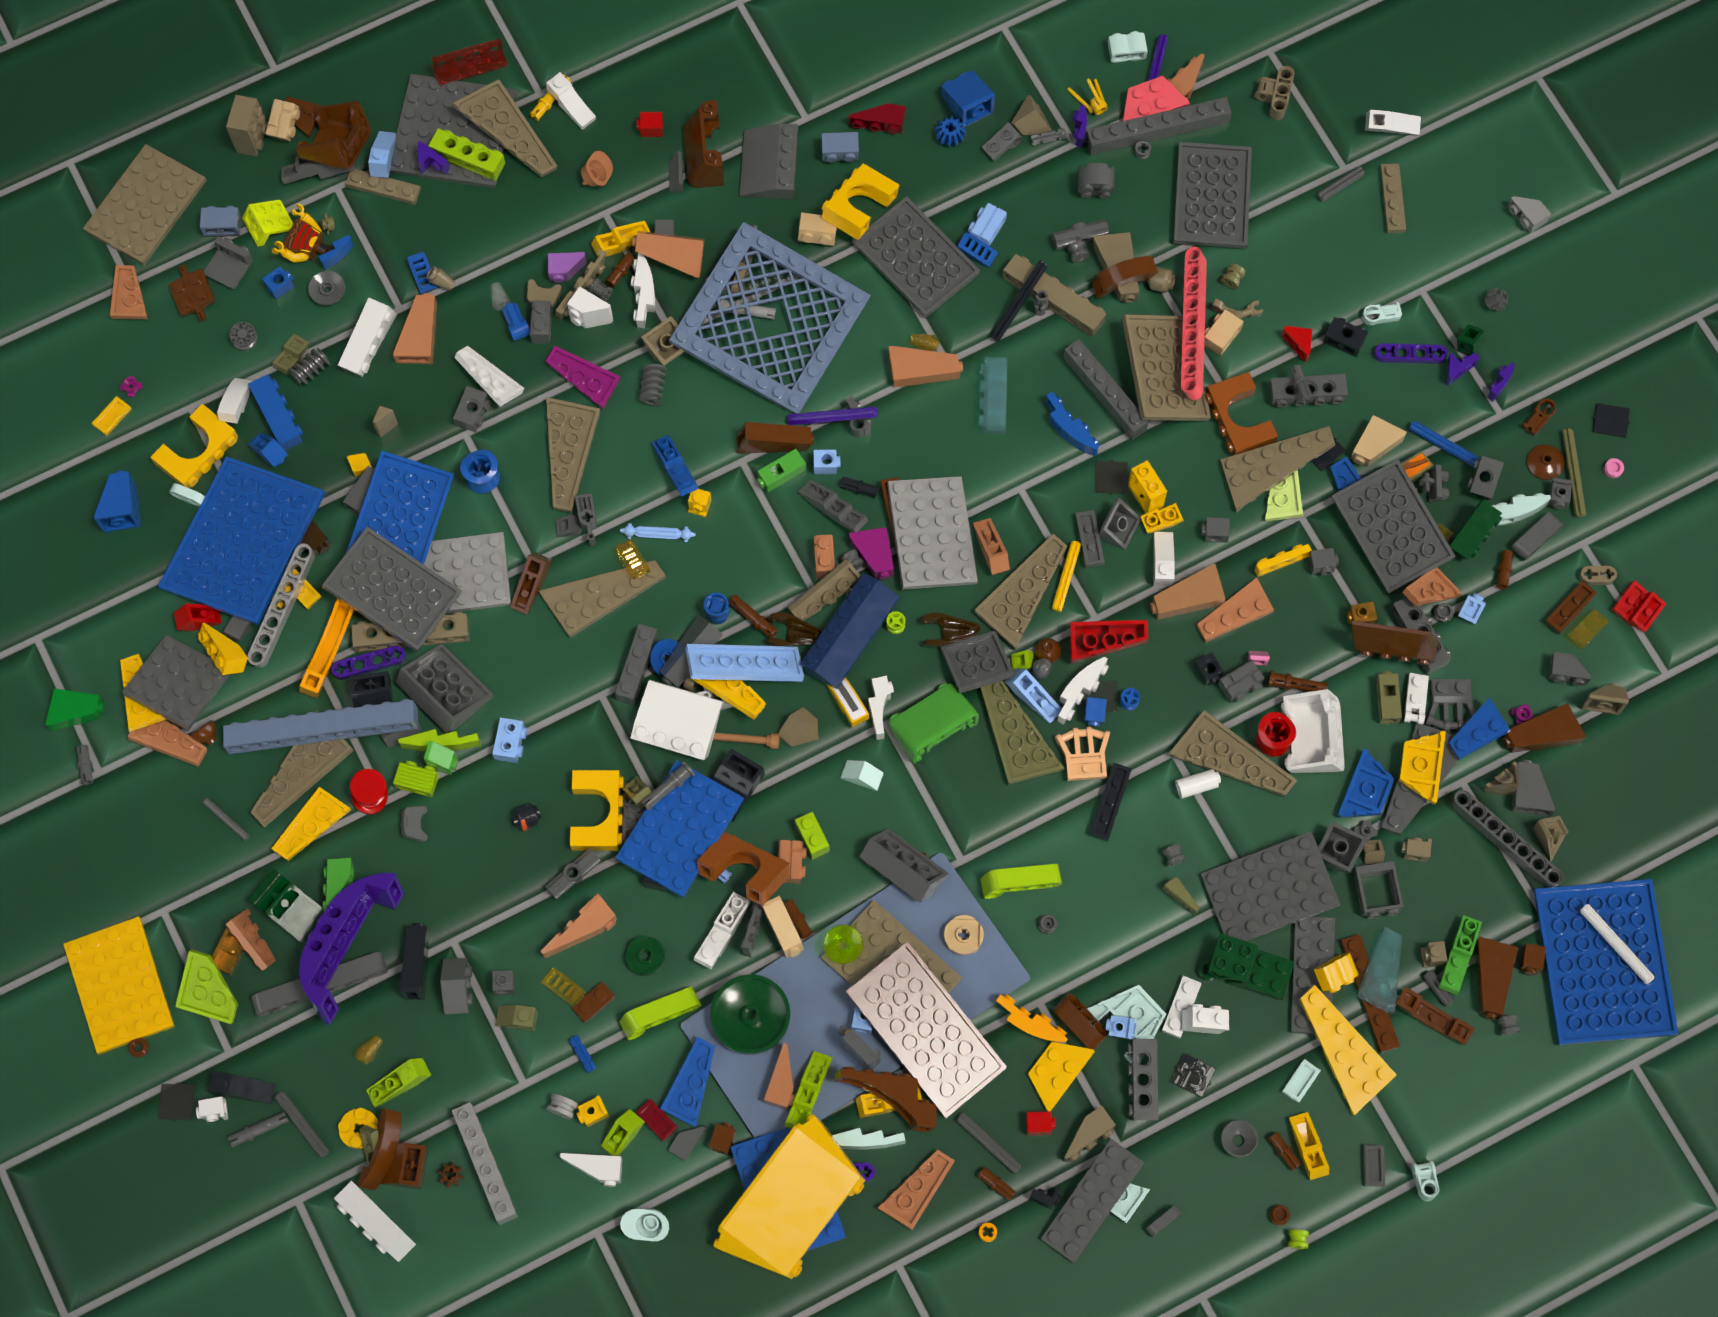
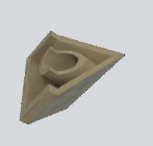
M1028 95L1011 123L1020 135H1033L1051 131L1052 129L1041 108L1031 95Z
M802 707L788 717L778 734L791 748L796 745L819 740L818 719Z
M1513 762L1508 769L1506 768L1495 777L1494 781L1487 783L1483 791L1485 793L1513 796L1520 786L1518 764Z
M1560 816L1540 819L1532 828L1550 862L1553 860L1565 835L1569 833Z

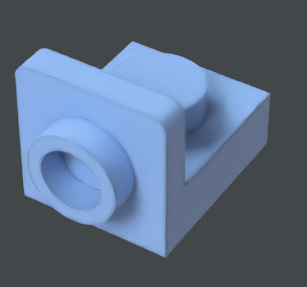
M1473 593V595L1468 594L1458 616L1476 624L1486 605V602L1483 601L1484 597Z

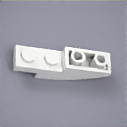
M638 253V259H634L633 267L636 273L635 276L632 275L631 287H634L635 294H637L636 304H638V310H634V321L637 322V328H645L647 312H655V291L647 260L643 254Z
M1103 657L1091 663L1068 684L1060 696L1059 702L1063 703L1064 707L1058 715L1057 722L1064 725L1067 720L1070 721L1075 713V710H1073L1074 706L1081 703L1084 694L1089 696L1092 691L1095 692L1100 684L1098 681L1100 675L1104 676L1109 668L1107 665L1108 658Z
M735 892L732 893L715 920L713 928L695 955L694 961L712 969L734 935L750 904V900Z

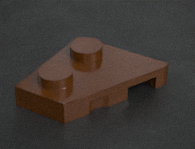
M287 96L286 102L296 104L300 110V117L295 121L294 126L304 132L307 138L311 139L317 124L315 116L321 105Z

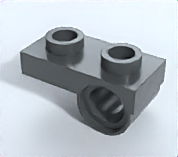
M1008 122L982 148L996 161L1008 149L1016 147L1021 142L1022 136Z
M852 396L846 399L847 409L862 408L858 400L855 401ZM871 419L850 420L851 434L857 438L870 434L871 425H873ZM856 424H861L863 427L857 429L854 426Z

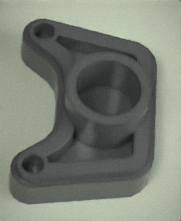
M407 807L402 811L400 826L404 837L418 842H424L428 839L421 829V817L427 813V807Z

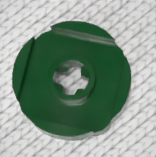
M640 936L630 942L625 958L632 972L638 976H650L657 973L665 964V951L663 945L657 939ZM643 951L651 954L649 960L640 959Z

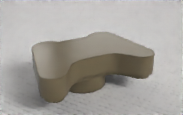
M533 279L528 281L527 299L530 304L534 300L551 301L552 307L555 306L562 292L561 285L556 284L552 288L547 289L538 287Z

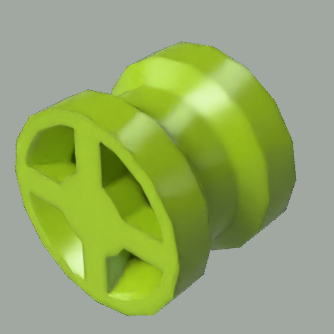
M897 611L891 612L887 616L886 626L888 631L892 634L903 632L905 629V616Z
M1289 1230L1290 1241L1288 1242V1247L1308 1249L1306 1241L1307 1237H1309V1231Z

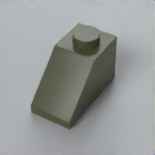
M521 1005L499 1006L495 1026L535 1032L538 1011L535 1007Z

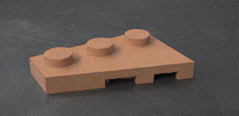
M116 265L110 310L111 319L148 320L134 266Z

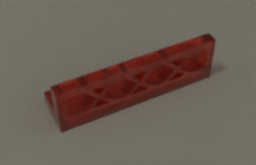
M501 39L432 57L433 73L439 85L508 66L503 53ZM492 47H498L497 50L489 51ZM474 52H480L478 55L472 56ZM463 56L461 60L455 61L457 57ZM446 61L444 65L437 66V63Z

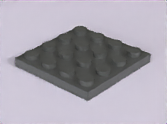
M166 635L122 693L123 696L189 731L231 674L222 675L211 658Z

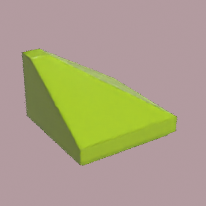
M1024 650L1011 654L1013 671L1016 668L1031 669L1033 652Z

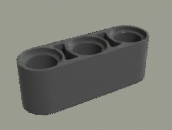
M1548 512L1515 542L1512 549L1526 561L1550 540L1564 524L1551 512Z

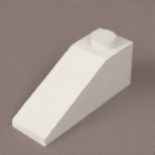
M1154 532L1153 586L1171 587L1174 582L1175 562L1173 532Z
M560 1153L562 1161L600 1183H604V1186L615 1187L616 1184H621L623 1162L621 1156Z

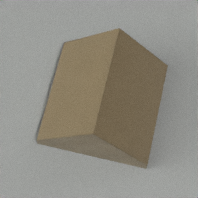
M672 316L641 337L651 357L663 366L685 352L669 343V339L678 327Z

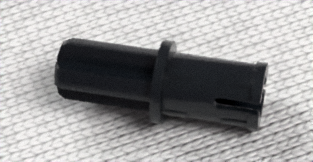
M843 477L841 480L842 488L874 498L877 495L879 486L848 477Z

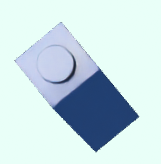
M262 432L247 444L267 464L273 467L282 464L288 455L274 438Z

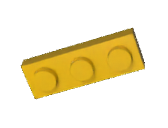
M1302 544L1297 545L1289 552L1285 553V551H1282L1271 559H1261L1257 562L1254 571L1257 577L1308 558L1312 550L1309 544L1304 546Z

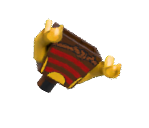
M296 204L300 212L298 213L294 209L291 212L294 216H300V219H296L284 243L280 241L274 243L279 250L273 248L271 251L273 254L281 253L282 257L293 263L307 260L313 261L317 253L323 255L329 252L330 246L323 243L324 237L317 222L307 212L304 213V207L301 204Z

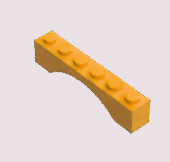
M338 598L320 643L299 687V692L316 699L320 694L355 612L352 607Z

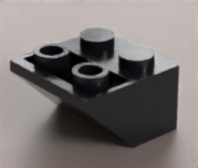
M388 671L349 677L354 708L362 707L366 704L394 703L391 677Z

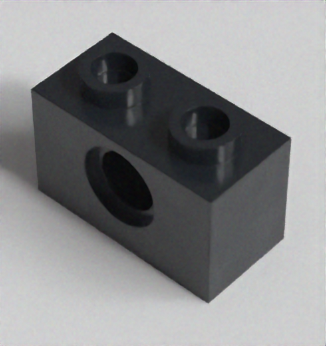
M1334 317L1325 334L1323 343L1357 358L1367 338L1368 331H1365L1361 326H1354L1348 323L1343 318ZM1342 334H1348L1350 337H1344Z

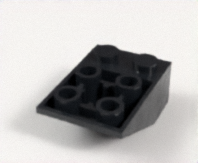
M731 748L718 768L713 781L744 798V801L731 820L734 822L764 777L765 771L762 766Z

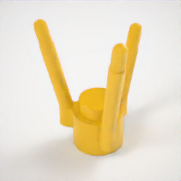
M1087 79V83L1094 95V98L1090 100V105L1070 87L1067 88L1082 105H1085L1090 114L1100 115L1108 109L1097 79H1094L1096 90L1091 80Z

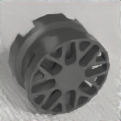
M238 322L230 329L229 337L236 349L249 351L256 346L258 336L250 323Z

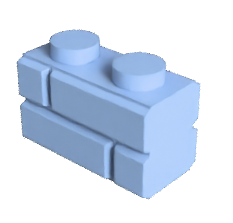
M987 203L985 208H980L977 214V221L970 224L968 231L971 235L990 246L1006 221L1007 213Z

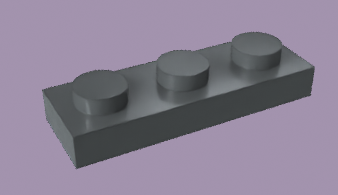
M1095 511L1078 512L1075 514L1085 568L1103 566L1105 562Z

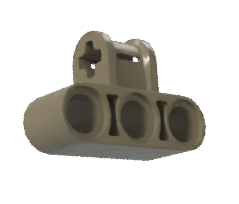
M1283 66L1279 69L1277 79L1261 77L1257 81L1258 89L1254 97L1257 100L1271 103L1269 115L1274 120L1283 119L1287 110L1294 78V70L1289 66Z

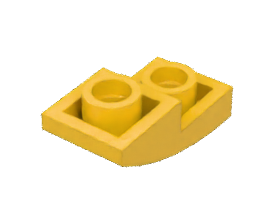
M1176 503L1140 516L1148 534L1184 521Z

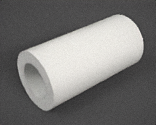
M1213 769L1175 780L1177 792L1181 799L1218 788L1219 783H1221L1219 773Z

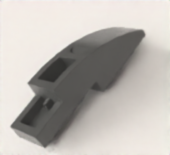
M297 156L295 157L294 164L281 167V179L284 184L296 182L316 174L321 179L355 169V163L351 169L341 170L307 161Z

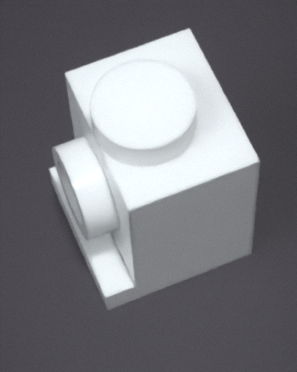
M216 1097L198 1101L199 1107H196L198 1119L202 1118L207 1122L219 1120L218 1117H221L224 1120H228L225 1098Z

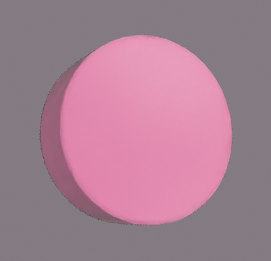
M1609 459L1604 466V472L1610 478H1618L1624 471V465L1619 459Z

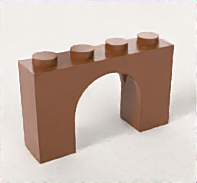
M1249 372L1209 385L1205 394L1208 404H1211L1213 409V418L1219 422L1220 434L1222 437L1225 436L1227 449L1233 455L1276 443L1278 438L1271 420L1253 427H1241L1235 424L1228 415L1227 409L1232 403L1255 394L1256 386Z
M726 832L697 860L698 874L713 882L731 865L746 863L756 867L758 872L746 884V898L762 906L789 878V863L784 859H780Z

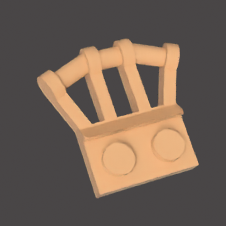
M1086 727V729L1073 728V730L1055 736L1057 744L1065 755L1068 781L1107 778L1104 752L1110 731L1103 732L1092 729V727ZM1079 737H1087L1089 753L1081 754ZM1093 737L1103 739L1100 752L1094 753ZM1074 739L1075 754H1070L1065 741Z

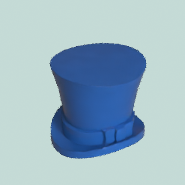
M477 450L471 452L462 460L460 470L470 490L482 494L495 489L500 481V472L497 459L492 452Z

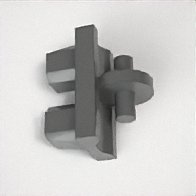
M1436 464L1433 469H1429L1427 473H1424V478L1419 480V486L1424 487V492H1427L1429 503L1445 500L1449 497V489L1442 487V483H1446L1449 479V472L1441 470V465Z

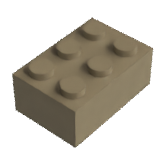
M235 95L226 125L227 131L237 153L258 157L259 150L263 148V137L268 125L265 121V115H263L262 108L256 98Z

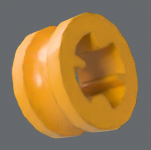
M992 1223L982 1224L979 1229L980 1239L984 1242H991L996 1238V1227ZM983 1229H993L991 1233L993 1236L989 1237L987 1235L984 1237L982 1234L984 1233Z

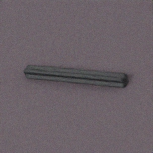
M1038 261L992 332L991 338L997 342L1001 340L1047 269L1048 265L1045 262Z

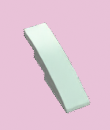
M857 1128L832 1135L842 1149H879L902 1145L906 1142L904 1133L884 1138L882 1130L862 1135L861 1129Z

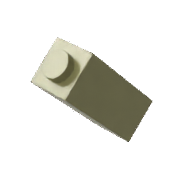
M1385 671L1378 674L1376 678L1379 724L1399 723L1402 713L1398 673L1392 674L1391 671Z

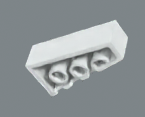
M368 298L338 365L347 371L363 377L364 373H367L373 357L398 313L389 306Z
M352 1181L334 1198L339 1203L337 1208L344 1215L349 1213L352 1216L349 1220L357 1228L361 1225L365 1229L362 1233L370 1241L374 1238L378 1242L375 1246L383 1254L388 1252L399 1262L416 1245Z

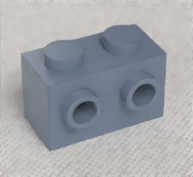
M858 132L822 133L823 161L832 163L836 161L853 162L859 160Z
M208 206L207 208H201L200 229L203 236H240L241 214L238 207L226 206L225 208H217L215 206Z

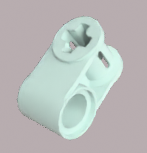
M1433 1160L1418 1165L1412 1163V1174L1419 1197L1424 1201L1433 1200L1439 1192ZM1425 1186H1429L1432 1188V1195H1428L1425 1193Z

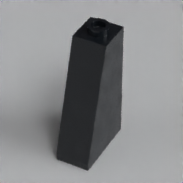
M413 923V926H407L400 982V993L405 1000H425L430 930L423 923Z

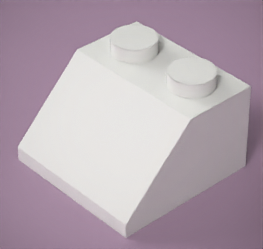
M581 287L578 288L567 303L571 322L576 326L581 325L584 328H590L613 322L611 305Z

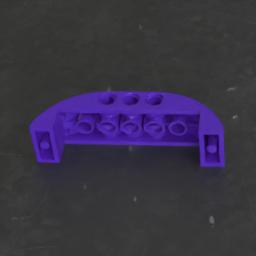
M394 873L370 875L348 885L330 902L323 915L319 917L314 931L308 936V941L300 959V981L315 1012L327 1025L331 1024L339 1007L330 990L326 989L371 908L374 903L395 910L404 895Z

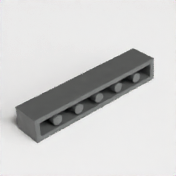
M1078 339L1064 349V360L1130 439L1134 440L1147 430L1149 421L1141 420L1139 409L1081 340Z

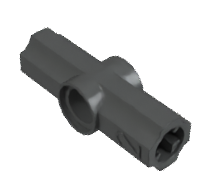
M1103 219L1088 224L1084 222L1076 223L1070 229L1052 233L1054 246L1058 250L1068 247L1069 244L1078 240L1085 241L1087 245L1093 240L1094 236L1109 235L1110 232L1107 221Z
M589 848L573 863L566 865L564 871L546 885L545 888L558 900L572 886L579 884L582 878L597 866L601 860ZM577 871L578 875L571 878L568 876L569 872Z

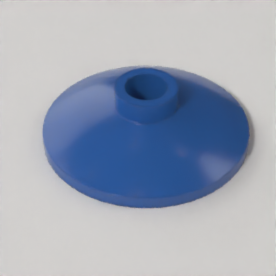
M673 639L658 641L650 653V663L653 670L663 677L664 675L660 670L679 644ZM664 655L667 657L666 661L663 660Z

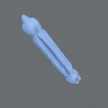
M628 523V526L620 529V532L625 533L628 539H631L633 535L665 539H678L682 537L684 542H688V539L696 536V533L691 532L688 526H685L681 531L678 528L638 526L634 528L632 523Z

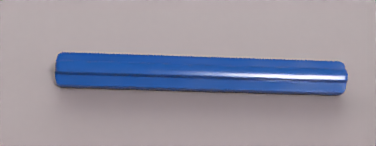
M1413 421L1409 426L1411 432L1473 467L1476 459H1480V457L1417 421Z

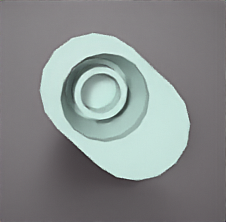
M631 1209L622 1216L620 1222L623 1233L635 1240L660 1241L666 1237L669 1231L667 1218L656 1209Z

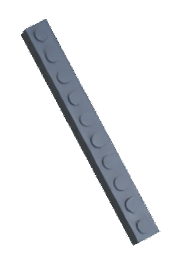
M403 699L400 702L366 704L357 708L345 707L343 710L330 709L320 713L308 712L305 715H288L284 718L271 717L268 720H250L247 723L234 722L223 726V747L229 754L419 729L418 707L413 700Z

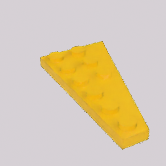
M1313 985L1299 1000L1308 1020L1314 1028L1317 1040H1319L1323 1048V1053L1333 1075L1341 1087L1344 1099L1347 1100L1350 1112L1354 1116L1396 1076V1073L1325 995Z

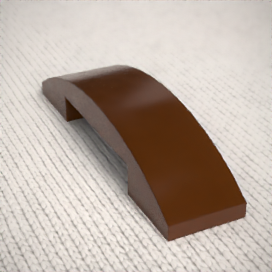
M1406 986L1404 987L1396 1002L1399 1008L1439 1034L1462 1045L1467 1044L1475 1029L1473 1026L1459 1018H1453L1423 1000L1421 995Z
M383 1108L377 1128H380L381 1131L369 1167L363 1166L357 1184L358 1187L376 1190L386 1176L395 1156L400 1137L401 1113L398 1111Z

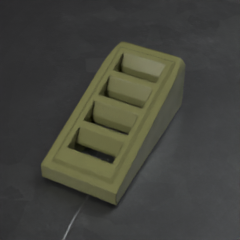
M1178 877L1173 878L1164 885L1163 890L1192 914L1198 913L1199 906Z

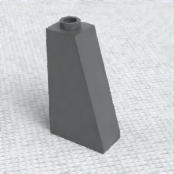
M698 615L661 668L660 672L664 675L662 679L670 686L674 683L679 687L690 674L685 651L686 645H715L723 634Z

